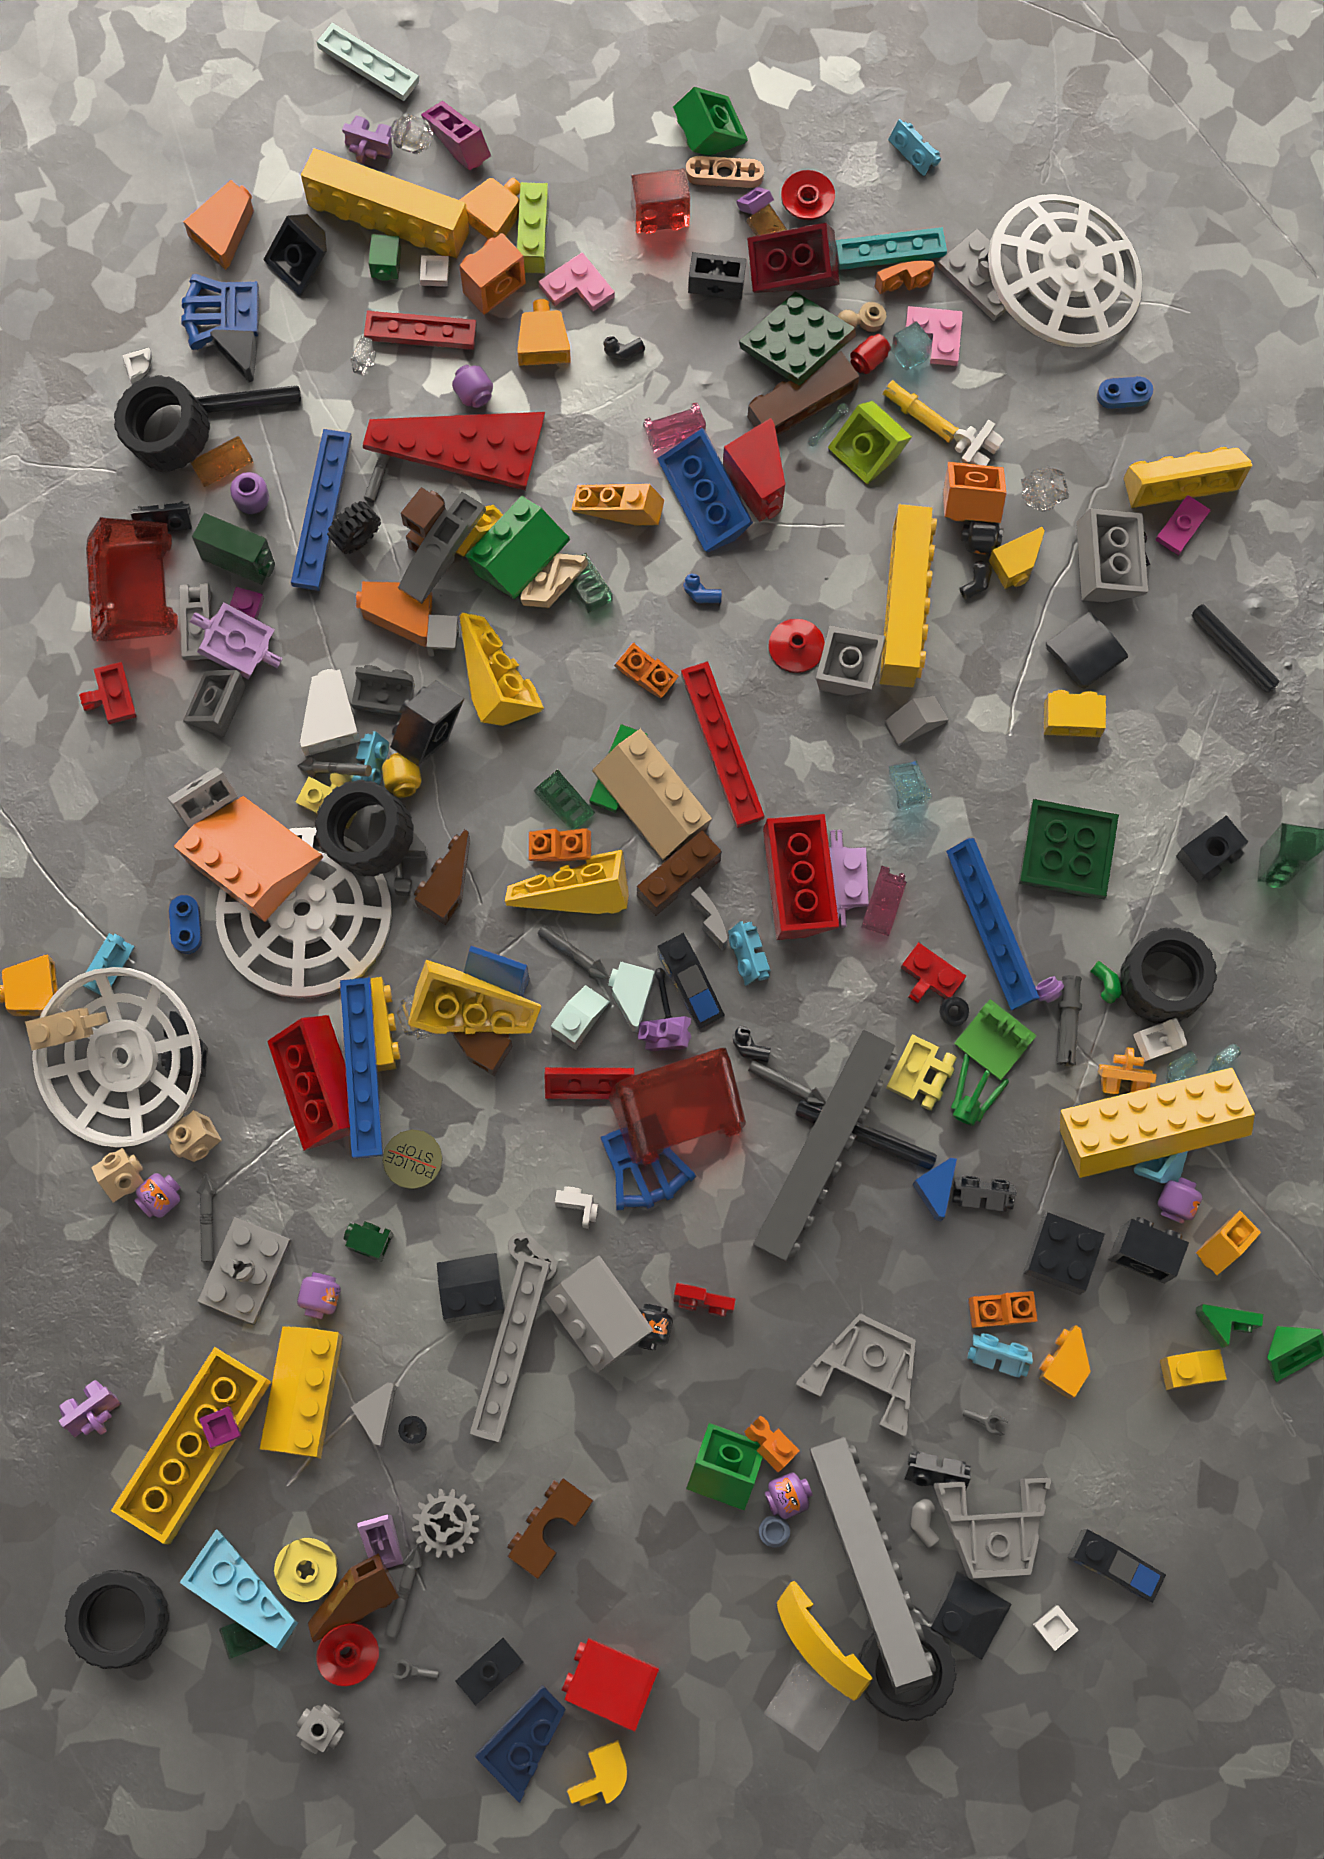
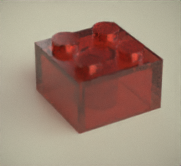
M685 168L631 175V206L636 233H654L657 230L664 229L679 230L689 226L690 192Z

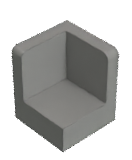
M429 615L428 655L435 656V649L455 650L456 638L459 637L458 616Z

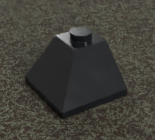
M308 214L286 216L263 259L298 295H303L327 252L325 231Z
M957 1571L927 1626L982 1660L1012 1604Z

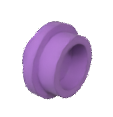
M1053 976L1040 982L1036 986L1040 997L1038 1000H1045L1049 1003L1059 998L1064 987L1062 981H1058Z

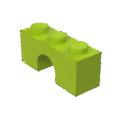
M520 183L517 249L523 254L525 273H545L546 225H548L549 208L548 183Z

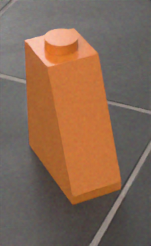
M232 180L183 221L188 236L225 270L230 266L254 212L250 192L242 185L239 187Z
M362 581V591H357L356 607L361 609L363 619L423 647H427L429 615L432 614V591L421 604L399 590L398 586L400 583Z

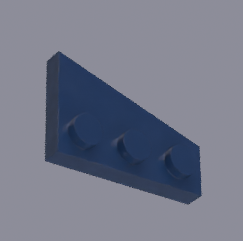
M544 1685L475 1754V1758L519 1803L566 1710Z

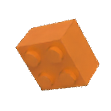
M503 233L496 238L487 240L479 251L466 256L459 265L463 293L483 315L526 284L523 254Z
M948 462L943 488L945 517L954 521H964L966 519L1001 523L1007 493L1004 468Z

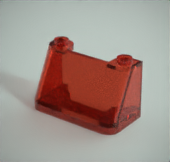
M100 517L90 532L86 544L91 634L94 641L107 642L170 635L177 628V613L173 612L171 606H166L163 557L167 551L171 550L172 536L168 534L167 523Z
M726 1048L715 1049L625 1078L614 1085L608 1097L633 1164L642 1161L643 1165L650 1164L660 1159L658 1154L662 1153L665 1148L717 1131L719 1134L725 1133L726 1137L737 1135L743 1131L742 1128L746 1125L731 1060Z

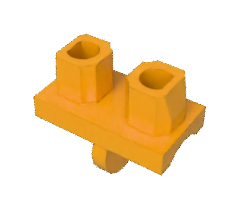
M1127 1047L1124 1055L1114 1054L1113 1063L1123 1064V1067L1099 1064L1098 1073L1101 1076V1086L1104 1093L1119 1094L1121 1079L1131 1080L1129 1093L1148 1089L1151 1083L1156 1082V1074H1153L1152 1070L1133 1068V1065L1144 1066V1058L1134 1057V1048Z

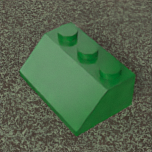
M521 496L465 556L477 576L515 600L553 557L570 541V538L541 507Z

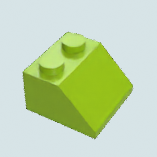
M874 401L859 404L828 446V449L866 484H869L899 456L912 436Z

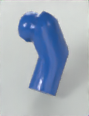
M689 574L685 577L684 589L695 602L721 603V589H706L700 583V577L697 574Z

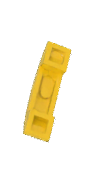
M795 1581L790 1582L777 1601L781 1621L790 1639L806 1661L829 1684L854 1701L859 1699L873 1680L872 1676L854 1654L846 1657L842 1654L809 1611L814 1604Z

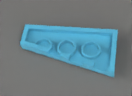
M217 1529L180 1581L183 1586L279 1651L298 1624L225 1536Z

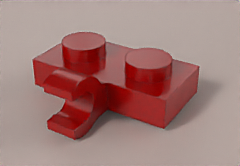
M122 662L94 668L99 689L79 694L84 711L96 709L103 704L108 724L136 718L137 715Z
M919 942L901 966V969L919 981L908 996L917 1004L929 988L944 999L952 997L966 978L965 974Z

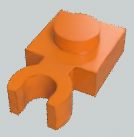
M759 1416L744 1431L750 1440L761 1445L756 1451L778 1473L800 1451L779 1428L773 1433L770 1430L768 1421L762 1416Z

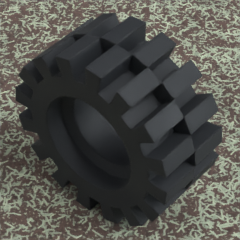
M359 501L358 504L356 502L353 503L351 508L346 507L344 509L345 512L343 514L339 513L337 515L338 519L333 520L332 526L328 528L329 532L327 535L344 554L348 552L349 554L353 553L354 549L356 551L359 550L361 545L367 544V540L369 538L372 539L374 537L373 533L379 530L378 526L381 525V519L366 502Z

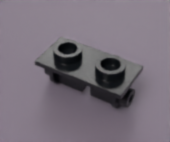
M180 501V503L164 504V509H159V505H140L138 509H133V512L130 513L136 535L192 529L189 516L191 515L190 504H184L183 501Z
M969 1175L962 1176V1179L954 1178L956 1189H959V1191L954 1190L953 1202L958 1203V1206L980 1208L982 1197L986 1198L985 1209L1007 1212V1209H1013L1014 1197H1009V1195L1016 1196L1017 1192L1014 1185H1010L1009 1181L992 1179V1183L982 1182L980 1178Z
M916 1451V1454H909V1467L904 1480L913 1481V1483L919 1486H934V1483L965 1482L966 1491L971 1480V1466L966 1465L965 1461L944 1457L942 1467H938V1456L919 1451Z

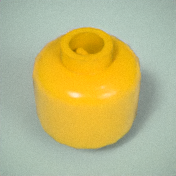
M392 754L382 765L384 786L394 796L400 798L411 796L420 787L422 779L419 766L401 754Z

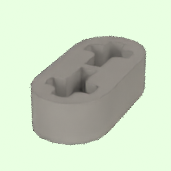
M523 1232L514 1234L508 1242L510 1255L519 1262L520 1255L526 1254L522 1251L518 1254L514 1252L517 1248L515 1242L517 1240L520 1242L529 1241L527 1248L533 1253L530 1257H537L538 1259L551 1262L549 1268L551 1272L548 1274L546 1281L554 1278L557 1272L555 1259L529 1234Z

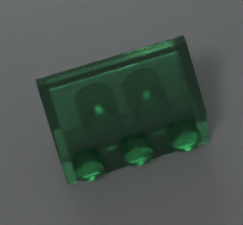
M1281 823L1260 848L1257 881L1266 882V885L1269 887L1280 888L1289 884L1316 864L1324 856V829Z

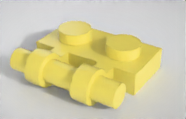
M912 1034L886 1089L910 1101H913L917 1092L925 1095L921 1106L927 1110H932L935 1102L940 1101L943 1095L941 1090L947 1078H951L954 1072L953 1065L957 1057L946 1053L942 1061L934 1058L939 1047ZM929 1068L937 1072L931 1085L923 1081Z

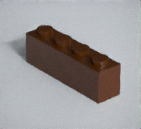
M840 351L800 386L791 380L788 382L783 381L765 396L759 395L755 397L748 405L747 418L754 428L771 418L775 425L776 436L855 391L858 387L860 376L842 351Z

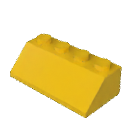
M1220 447L1208 453L1192 452L1185 457L1174 458L1167 456L1156 462H1135L1128 467L1124 481L1131 508L1182 500L1187 495L1194 498L1239 490L1252 467V463L1240 449Z
M282 1326L260 1450L321 1459L343 1339L339 1332Z

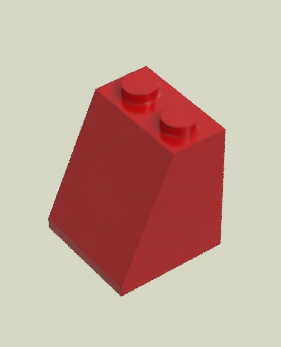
M770 418L725 445L723 452V466L736 491L759 522L765 518L772 519L781 512L786 485L775 425Z
M588 1638L586 1644L580 1642L573 1659L579 1662L575 1674L568 1672L561 1690L567 1693L564 1700L635 1731L659 1667L591 1638Z

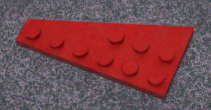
M545 412L370 419L363 441V449L526 491Z

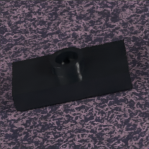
M503 1637L455 1682L476 1706L524 1661Z

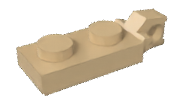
M78 1008L25 1021L32 1051L90 1037V1035H93L92 1027L108 1023L106 1011L89 1015L88 1008Z

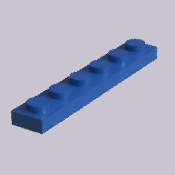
M323 429L291 579L292 587L317 591L321 589L331 541L327 533L329 532L328 528L332 526L331 523L336 517L352 440L351 433Z
M968 838L946 852L1010 1010H1017L1040 997L975 838Z
M368 977L340 980L352 1158L383 1156L371 979Z

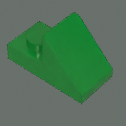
M1206 1304L1196 1307L1197 1316L1222 1348L1229 1346L1231 1325L1234 1326V1331L1252 1333L1253 1329L1263 1325L1264 1314Z

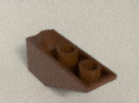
M464 829L460 836L456 834L448 845L449 852L443 859L440 857L434 863L431 869L433 874L427 882L422 881L414 893L416 896L414 899L416 906L444 925L448 923L463 899L470 836L466 829Z
M451 1032L468 1061L495 1076L513 1047L512 1041L508 1039L509 1034H496L495 1032H475V1034Z
M379 1553L351 1567L309 1620L308 1627L313 1643L322 1639L337 1626L357 1623L365 1615L379 1608H385L399 1598L394 1580Z

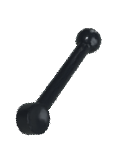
M658 968L655 970L654 976L659 982L665 1013L664 1019L673 1018L670 1013L664 982L666 972L664 969Z

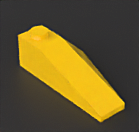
M462 613L459 617L471 698L481 722L504 726L541 712L544 707L530 679L524 680L516 670L519 666L514 658L510 659L501 649L503 642L485 617Z
M618 850L593 855L591 859L585 860L586 864L570 869L569 865L560 867V871L550 877L540 874L509 885L505 904L506 906L591 914L607 912L614 914L627 909L629 891L623 851Z
M426 960L416 985L408 1025L435 1034H447V1032H465V1034H475V1032H495L496 1034L531 1033L541 1005L454 968Z

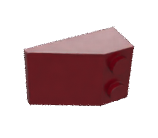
M827 223L747 238L752 291L754 293L814 290L840 285L835 231Z

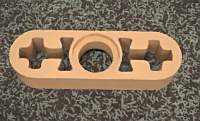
M694 156L686 163V178L695 185L755 188L763 181L764 167L755 159ZM695 167H701L700 174L695 173ZM710 167H713L712 175H709ZM722 167H727L731 169L732 174L728 177H722L717 171ZM737 169H740V177H737ZM749 170L754 171V177H749Z

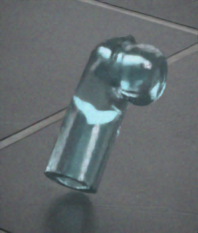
M1230 1044L1217 1053L1209 1065L1206 1074L1220 1071L1241 1055L1240 1048L1236 1044Z
M1188 1051L1169 1063L1167 1066L1166 1084L1184 1080L1185 1071L1198 1063V1059L1192 1051Z

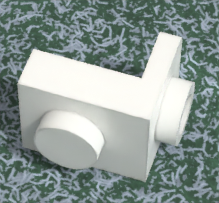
M1177 1018L1133 1034L1144 1062L1171 1053L1187 1045L1184 1031L1180 1027Z
M564 1187V1191L557 1190L555 1205L557 1207L584 1210L582 1226L589 1229L590 1221L596 1222L598 1204L593 1203V1195L581 1194L582 1189L575 1187Z

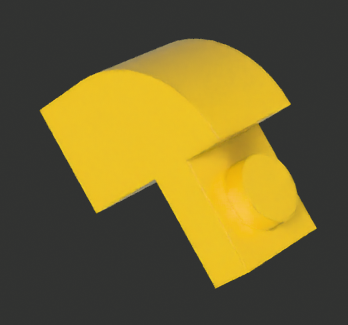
M619 1740L588 1752L596 1777L568 1788L567 1792L571 1803L579 1801L580 1806H584L598 1800L597 1793L602 1792L605 1802L608 1804L621 1793L626 1783L627 1764Z

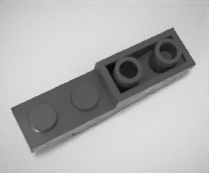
M461 492L449 510H443L424 538L398 586L399 590L422 604L455 560L454 554L486 512L485 505L466 493Z

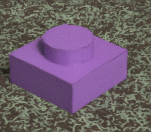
M756 187L738 199L736 203L740 211L754 215L764 211L766 205L774 199L770 190Z

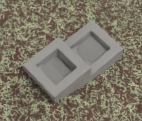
M698 887L691 894V903L707 918L703 922L702 930L721 950H724L727 947L728 939L721 916L708 895L701 887Z

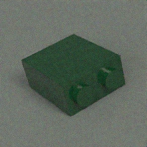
M204 512L192 535L201 560L262 585L265 578L271 576L275 567L267 539Z

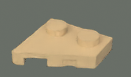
M556 554L522 591L520 600L523 606L550 608L587 567L588 561L586 556Z

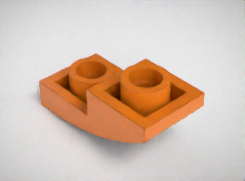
M912 261L888 267L877 272L875 288L879 294L888 290L890 292L894 291L903 283L909 291L916 287L922 288L931 282L935 264L933 261Z
M634 642L614 665L635 683L660 699L679 677L658 658L656 660L651 658Z
M587 828L568 831L547 829L529 832L530 861L555 862L591 859V831Z
M1034 1291L968 1298L972 1328L1016 1325L1038 1321Z

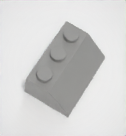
M1090 508L1076 522L1082 600L1108 603L1147 594L1148 581L1142 513Z
M600 1256L595 1257L544 1297L597 1373L619 1360L653 1331Z

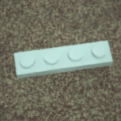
M331 23L317 41L318 49L403 101L406 100L419 83V76L334 23Z

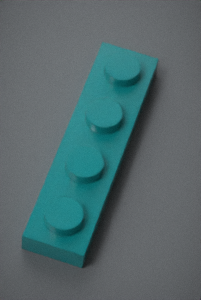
M943 227L836 240L839 270L940 258L947 255Z

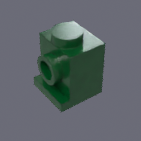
M364 1221L362 1226L356 1223H349L343 1240L347 1241L345 1246L348 1250L382 1262L393 1233L386 1228L383 1234L379 1233L380 1227Z

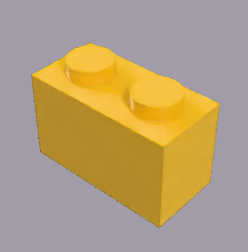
M1056 690L1048 693L1044 702V735L1101 738L1106 729L1105 695H1098L1096 692L1091 691L1081 694H1069L1065 690Z

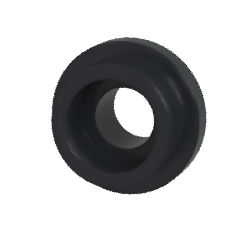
M949 997L940 1006V1017L950 1026H959L967 1020L969 1006L962 998ZM952 1006L958 1007V1013L955 1016H950L949 1014Z

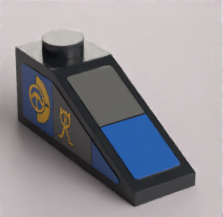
M681 933L658 945L657 955L698 1029L700 1030L725 1017L707 976L685 934Z
M1088 1529L1080 1531L1068 1556L1070 1560L1151 1603L1154 1602L1166 1574Z

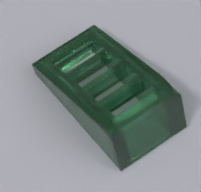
M584 553L581 556H586L588 565L578 577L587 572L591 575L580 581L576 578L571 585L587 613H590L613 601V594L588 555ZM593 580L595 581V584L583 589V585ZM598 588L600 592L590 597L587 595Z
M558 769L533 790L571 830L578 829L595 814L593 809ZM557 783L560 787L550 795L547 790ZM564 791L567 796L557 803L555 798ZM572 799L576 804L565 812L562 807ZM581 808L584 812L573 821L569 816Z

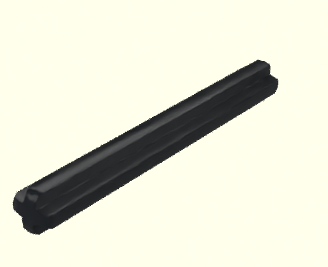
M801 1100L795 1114L800 1118L815 1123L823 1108ZM856 1122L852 1133L856 1134L855 1140L928 1170L934 1167L937 1155L933 1152Z

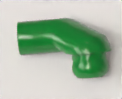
M1098 961L1090 972L1104 983L1105 989L1101 993V998L1105 1002L1112 1004L1122 994L1120 980L1115 972Z

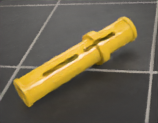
M894 380L887 385L888 389H885L882 395L900 406L904 414H911L946 440L947 443L954 439L953 435L959 429L958 427L952 425L918 400V395L915 393L910 394L895 383Z

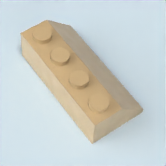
M641 728L619 743L592 770L662 860H665L688 843L700 831L707 829L712 820Z

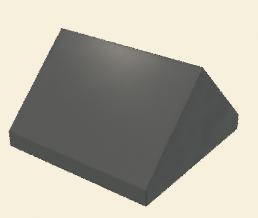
M237 670L205 671L183 722L225 737L246 689L241 673Z

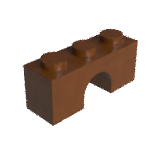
M421 487L401 512L403 525L410 529V532L406 535L408 548L415 553L443 510H446L444 499L433 490L428 492Z
M703 830L700 831L637 885L638 898L657 916L678 898L679 892L687 883L695 877L700 879L721 861L722 851Z
M564 1478L560 1483L555 1480L544 1494L548 1498L541 1509L537 1506L533 1509L525 1521L530 1525L522 1535L517 1532L507 1546L511 1550L508 1557L537 1579L541 1577L557 1554L544 1540L543 1534L546 1525L554 1519H565L576 1527L594 1502Z

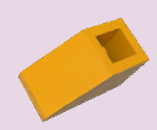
M1076 1325L1069 1330L1063 1329L1055 1341V1344L1059 1346L1053 1356L1048 1354L1039 1367L1043 1371L1039 1379L1069 1400L1076 1396L1091 1372L1082 1331Z

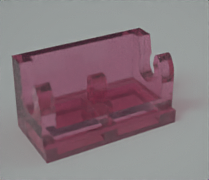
M697 402L692 403V407L688 410L651 421L650 417L644 419L643 427L653 452L677 445L701 428L706 431V421Z
M881 866L861 926L862 928L889 936L907 883L904 881L906 876L903 873H899V876L890 873V868Z

